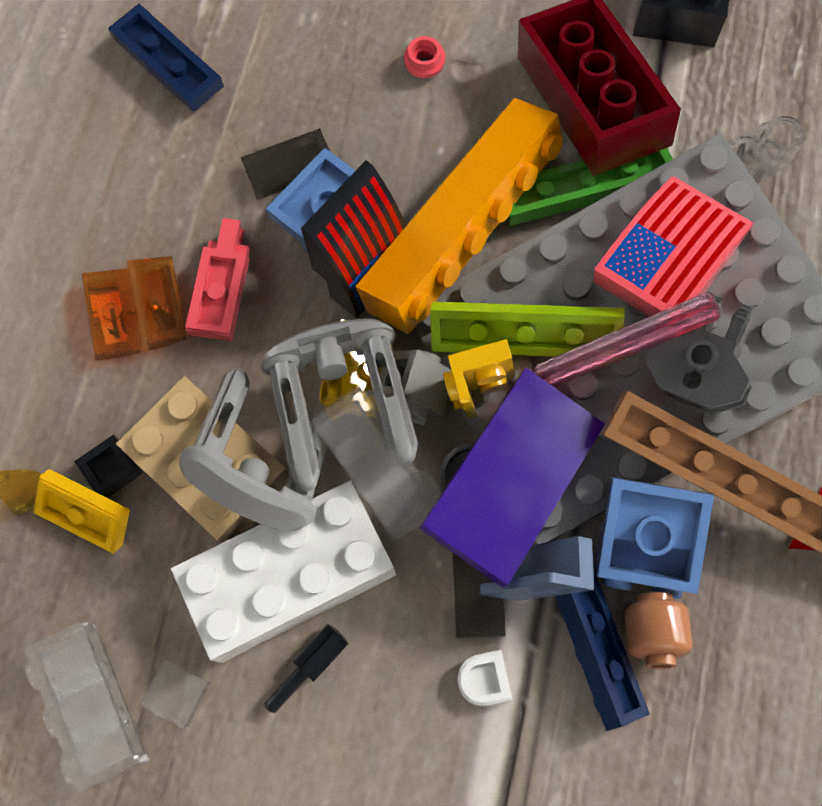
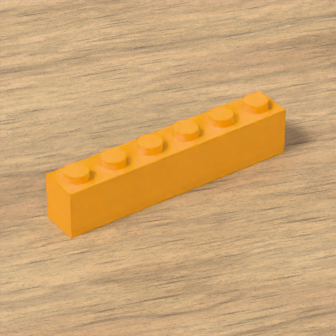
M514 98L355 286L367 313L408 335L419 322L429 316L433 301L436 302L445 289L451 287L457 281L462 268L473 255L478 254L483 249L488 236L497 225L508 218L513 202L515 204L525 191H529L534 186L538 173L543 170L550 160H554L560 153L563 137L557 113Z

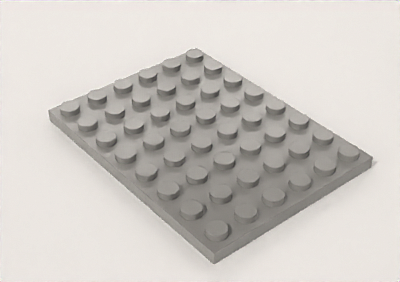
M721 132L459 278L451 287L446 288L436 301L624 308L625 310L622 360L512 355L516 378L507 381L508 387L487 394H481L480 389L472 390L471 394L478 417L468 419L464 409L461 408L477 438L519 374L525 368L531 370L605 424L623 391H629L725 444L737 440L822 393V276ZM672 176L754 223L700 301L697 300L675 333L593 282L594 269L642 207ZM711 295L722 298L721 312L710 331L721 337H725L732 316L739 307L744 306L752 309L750 320L739 343L741 353L737 359L750 381L752 390L743 407L716 414L707 413L666 396L664 391L659 388L645 362L654 342L685 334L689 324L695 326L706 301ZM429 314L425 320L416 325L415 329L428 352L440 357V364L451 369L448 355L455 353L432 352ZM698 378L690 381L688 388H697L702 380ZM599 433L537 536L536 544L554 541L606 512L611 477L657 484L674 473Z

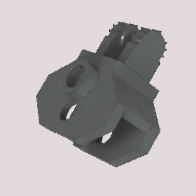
M714 295L709 296L695 326L689 324L685 334L654 342L645 360L659 388L664 391L666 396L710 414L743 407L752 390L750 381L737 360L741 353L739 343L750 320L752 309L744 306L739 307L732 316L725 337H721L710 332L722 309V298ZM698 378L702 380L697 388H688L690 381Z

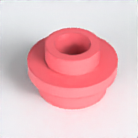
M420 36L412 40L406 48L404 65L413 76L430 78L440 73L445 65V52L434 38ZM423 58L429 59L428 61H420Z

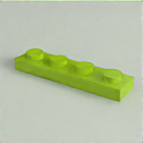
M433 301L430 309L432 352L459 353L507 339L511 355L622 360L625 310L624 308Z

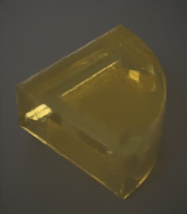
M26 469L0 471V498L14 514L21 516L35 504L38 477L41 473Z

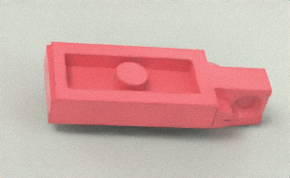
M223 218L218 242L209 241L207 247L203 246L185 331L189 336L233 342L250 260L249 247L243 245L245 230L242 229L240 220Z

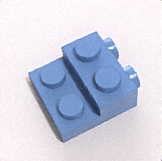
M324 148L266 208L268 217L300 241L303 250L308 253L301 227L355 170Z
M611 477L604 523H601L594 564V572L597 577L604 578V585L616 589L632 590L633 583L653 586L652 592L672 593L673 598L676 599L682 598V592L698 594L714 495L706 492Z

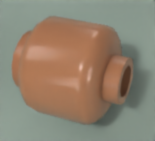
M648 592L637 595L635 597L636 602L629 605L624 612L628 653L638 659L645 660V665L648 669L675 668L677 666L676 659L686 656L692 650L688 607L676 601L672 593Z

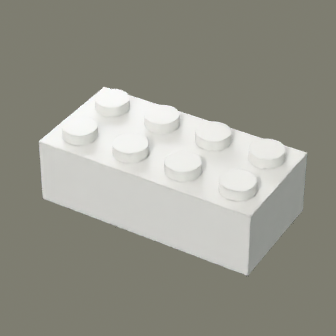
M351 480L312 499L316 516L313 522L304 528L295 531H282L260 524L171 568L210 661L224 663L396 576L391 560Z

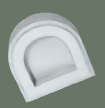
M501 650L472 656L462 664L458 672L457 683L460 693L468 702L478 706H487L513 700Z

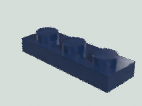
M139 3L108 28L112 38L192 112H195L224 87L221 76Z
M593 571L594 590L557 595L556 599L558 609L565 620L574 644L576 657L583 668L592 692L594 705L601 716L605 730L609 731L649 715L650 712L598 578Z

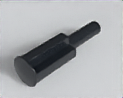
M327 624L292 661L297 668L267 699L265 707L268 711L276 713L308 677L314 682L346 648L349 643L340 631Z

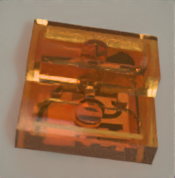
M172 256L127 260V269L81 273L95 361L139 354L187 339Z

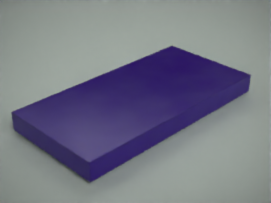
M525 368L507 392L419 529L501 587L507 586L605 423L531 370Z

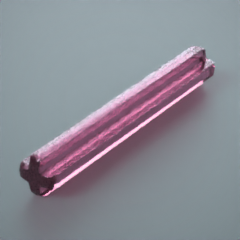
M705 292L542 362L535 367L533 373L555 388L714 322L720 317V307L713 294Z

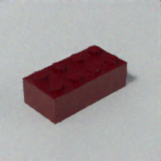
M570 0L519 19L518 59L551 111L558 114L560 125L593 176L673 146L681 108L603 0Z

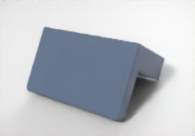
M576 536L532 545L507 586L501 587L495 582L480 584V595L524 601L594 590L592 539Z

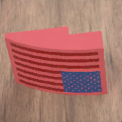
M672 176L642 207L594 269L593 282L675 333L697 300L700 301L754 223Z

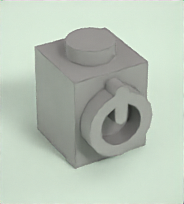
M409 350L393 352L412 422L424 425L427 416H444L450 398L443 373L451 371V369L440 364V357L427 351ZM383 366L380 380L385 397L390 398L394 395L388 369Z

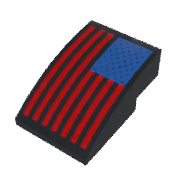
M365 160L301 227L312 269L326 280L330 298L354 317L358 318L365 310L355 286L406 227V224L375 167Z

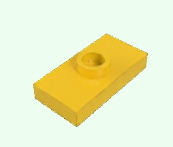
M48 469L38 477L34 514L112 554L123 546L130 509L51 469Z

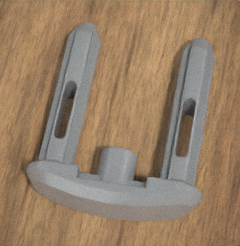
M345 320L297 333L272 346L261 361V370L264 374L269 375L271 379L290 476L303 491L314 489L317 486L320 475V466L306 408V399L304 398L299 372L307 370L306 364L316 361L320 378L335 380L347 373L345 353L356 351L357 356L364 355L389 452L401 464H409L416 457L418 441L402 387L401 376L398 372L391 343L395 339V332L390 326L379 320ZM383 366L388 369L394 395L390 398L384 395L378 369ZM292 392L297 415V422L291 424L286 400V393Z
M235 368L223 376L205 420L202 422L194 445L182 451L179 458L180 469L190 484L212 500L243 517L282 531H295L311 524L316 516V510L312 504L315 488L310 491L301 490L291 479L289 471L286 485L279 492L266 485L270 470L265 462L256 458H248L241 462L239 470L231 467L233 459L223 454L250 388L247 372L241 368ZM320 412L309 417L321 470L332 427L327 415ZM218 420L222 423V426L216 437L212 432Z

